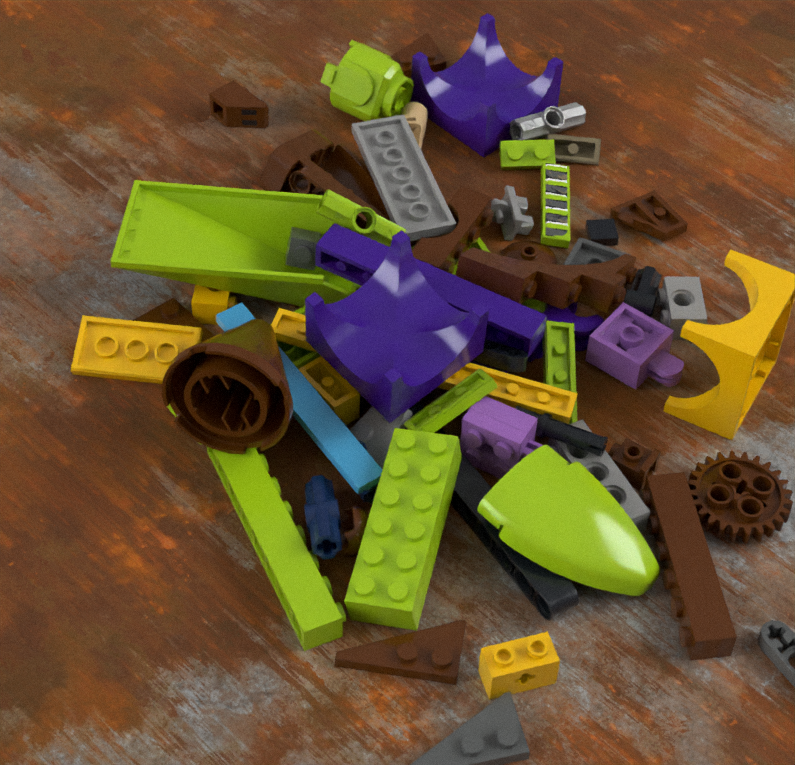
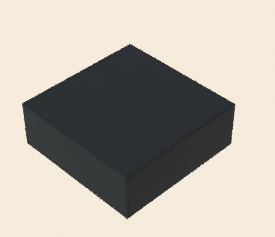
M614 219L586 220L585 228L588 240L604 246L618 245L619 237Z

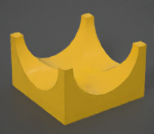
M730 250L726 256L724 266L734 271L743 282L749 297L750 313L737 321L719 325L702 324L686 320L680 337L692 342L708 355L718 371L720 383L706 393L696 397L677 398L669 396L663 412L733 440L777 361L795 300V274Z

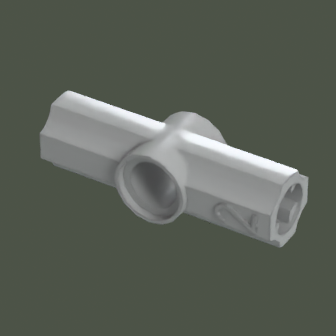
M577 102L560 107L549 106L543 112L512 120L509 133L512 140L547 139L548 134L558 133L583 125L586 112L583 105H579Z

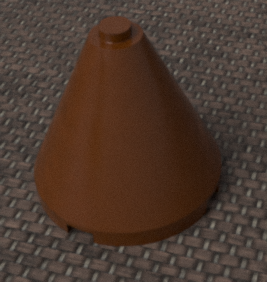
M261 319L249 320L185 349L173 359L162 381L163 402L165 407L170 404L177 415L174 422L178 427L197 442L221 452L245 454L247 448L260 447V450L264 451L279 442L284 436L292 418L293 400L273 327Z

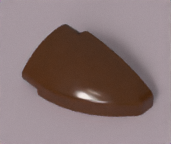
M315 129L278 146L270 155L259 180V187L265 191L324 195L326 190L329 189L362 207L371 208L376 214L390 221V217L367 168L343 144L336 145L334 149V144ZM359 213L356 216V224L361 229L365 228L367 219L363 214Z

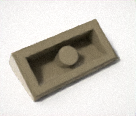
M556 134L547 135V140L554 139L556 162L599 165L601 139Z

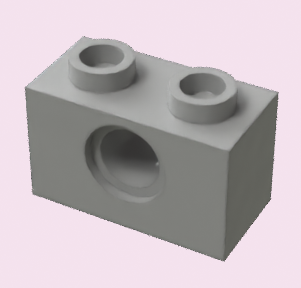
M664 277L662 288L657 290V305L662 306L660 323L674 330L672 339L687 340L680 337L686 320L702 324L707 323L700 277Z

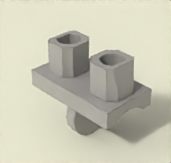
M506 185L504 197L501 200L495 198L491 202V210L494 212L491 221L501 225L504 240L513 241L516 234L528 235L534 222L531 216L525 215L528 209L527 198L516 196L514 187Z

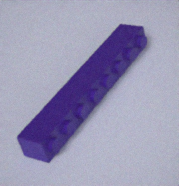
M334 223L316 244L315 266L362 286L379 268L390 247ZM414 258L426 281L449 305L467 313H470L471 308L479 302L489 309L485 339L521 349L528 353V358L544 336L547 315Z

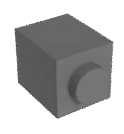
M291 227L285 265L314 271L316 244L320 240V232Z

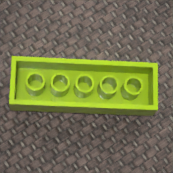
M394 428L344 600L351 620L417 631L462 460L458 436Z

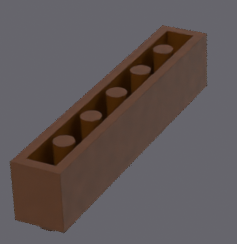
M685 472L646 476L644 489H640L639 497L650 511L647 529L650 535H654L656 541L654 547L657 562H662L663 584L666 590H670L672 596V615L674 618H678L680 623L679 639L683 648L687 647L690 661L731 656L737 636Z

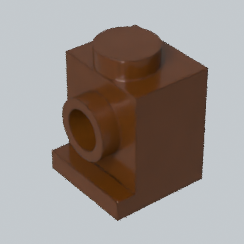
M626 438L621 445L614 443L608 455L630 485L640 491V489L644 488L646 476L654 475L657 471L661 451L656 448L654 451H651Z

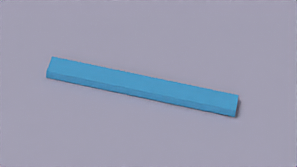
M242 302L216 315V322L224 332L249 320L256 319ZM279 347L293 400L292 415L357 494L378 484L382 468Z

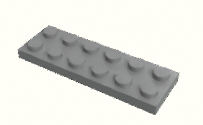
M404 114L353 123L352 134L391 222L405 228V234L410 237V241L421 239V237L428 238L452 232L456 228V222Z

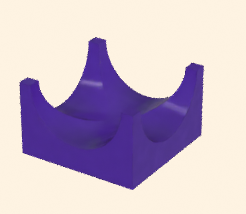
M487 13L480 17L479 27L470 47L451 67L440 72H433L428 64L426 55L418 52L412 56L411 79L414 86L411 102L423 104L428 111L427 118L482 157H486L499 149L500 141L512 140L509 133L512 120L543 112L549 106L558 107L563 61L557 57L549 60L541 76H532L524 73L504 53L496 34L495 18Z
M401 230L392 237L389 251L379 268L354 293L331 304H324V300L316 292L305 298L306 341L391 423L483 352L489 309L479 302L471 308L470 313H467L445 302L422 275L412 253L410 237Z

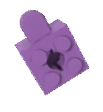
M624 302L589 336L585 361L635 390L648 376L666 387L675 386L680 382L684 368V362L669 353L674 330Z
M485 396L472 405L462 419L461 452L474 467L501 479L524 457L543 446L535 442L538 418Z

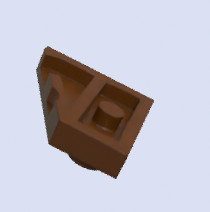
M655 190L612 207L610 212L612 219L662 241L680 235L687 230L688 223Z

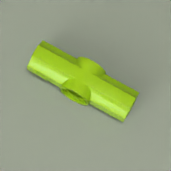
M329 189L326 190L317 206V214L388 247L391 246L392 237L401 230L404 233L406 232L405 228L376 214L371 208L362 207ZM359 213L363 214L367 219L364 229L359 228L356 224V216Z

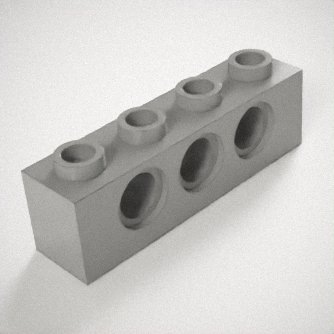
M583 419L570 424L592 432ZM549 438V447L570 464L580 462L616 499L634 522L639 532L646 531L650 511L606 451H604L602 457H599L596 454Z

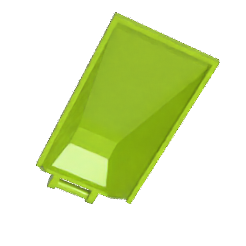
M134 180L110 261L113 268L296 306H305V298L314 292L324 300V304H331L348 297L361 287L318 266H315L313 271L285 265L291 227L320 232L321 239L335 223L316 213L317 206L323 195Z

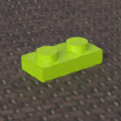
M554 139L500 141L501 170L541 169L543 162L556 164Z

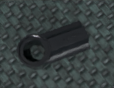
M645 266L643 269H638L631 289L628 288L624 298V303L651 318L662 277L656 268Z

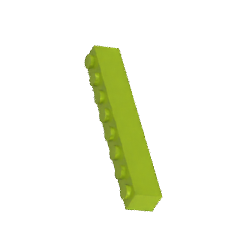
M207 447V453L303 650L306 651L343 637V622L346 621L345 611L340 602H334L331 596L333 594L332 587L327 576L321 577L318 571L319 562L317 556L313 554V550L308 551L302 527L300 525L295 526L289 502L287 500L282 501L279 483L276 477H270L265 455L263 453L258 454L257 447L247 448L245 454L226 453Z

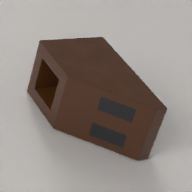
M234 80L209 93L211 115L225 126L240 128H266L269 126L268 105Z

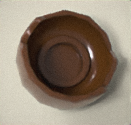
M352 506L351 508L344 509V513L348 515V518L341 521L342 550L337 552V555L353 557L357 556L369 516L362 507Z

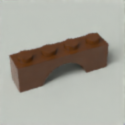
M461 186L448 202V207L456 222V228L449 234L441 237H421L412 249L414 258L452 274L459 260V255L466 252L471 243H476L482 228L490 224L494 213L491 210L492 197Z

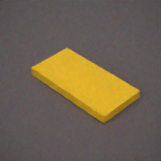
M82 315L71 372L73 375L162 384L164 375L173 359L185 349L200 343L203 331L200 327Z

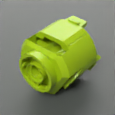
M351 40L349 43L351 48L344 55L339 66L326 63L320 82L331 88L330 101L332 106L360 120L370 121L401 115L404 105L410 102L414 86L413 80L404 75L398 62L393 61L391 56Z

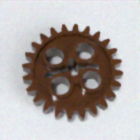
M730 451L729 458H725L721 452H717L716 460L707 456L704 464L698 462L695 471L691 470L688 484L700 522H707L705 531L709 532L715 528L718 530L717 538L719 539L724 534H729L732 543L739 536L744 544H748L750 536H753L759 543L762 540L763 534L772 538L774 531H781L783 524L787 523L793 501L790 500L793 492L786 489L789 481L786 479L779 480L780 470L770 471L771 462H767L764 465L759 464L760 456L749 460L747 452H743L741 458H737L734 451Z

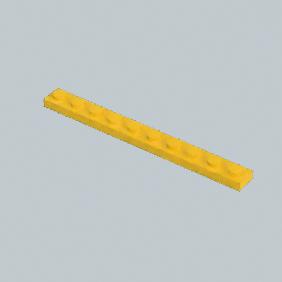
M279 308L271 324L277 341L317 352L306 341L305 315ZM470 362L438 386V388L450 390L478 369H482L494 379L498 386L486 395L487 397L513 408L519 405L522 408L542 415L546 412L551 414L553 419L567 424L570 422L578 395L575 392Z

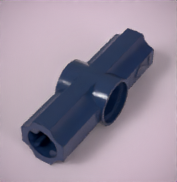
M323 475L312 476L311 480L305 484L307 504H304L308 533L311 535L312 550L314 555L320 556L323 560L335 558L337 552L342 550L340 534L342 527L338 501L335 499L332 480L326 479Z

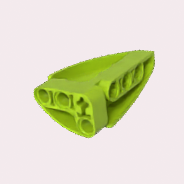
M547 444L531 452L510 469L478 505L477 512L501 531L499 537L504 543L531 561L570 580L613 593L640 596L650 590L659 577L660 567L651 549L634 522L616 499L580 462L570 464Z

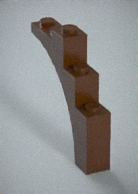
M472 247L459 255L456 276L503 297H507L519 304L533 298L557 308L565 309L577 301L608 313L617 305L622 304L626 294L624 287L633 283L637 268L634 267L636 257L629 254H624L616 259L602 263L558 265L518 260Z

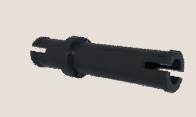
M519 405L516 406L515 409L538 418L537 437L543 439L546 436L602 457L607 446L605 443L608 442V437H603L553 419L552 415L546 412L542 415L522 408Z

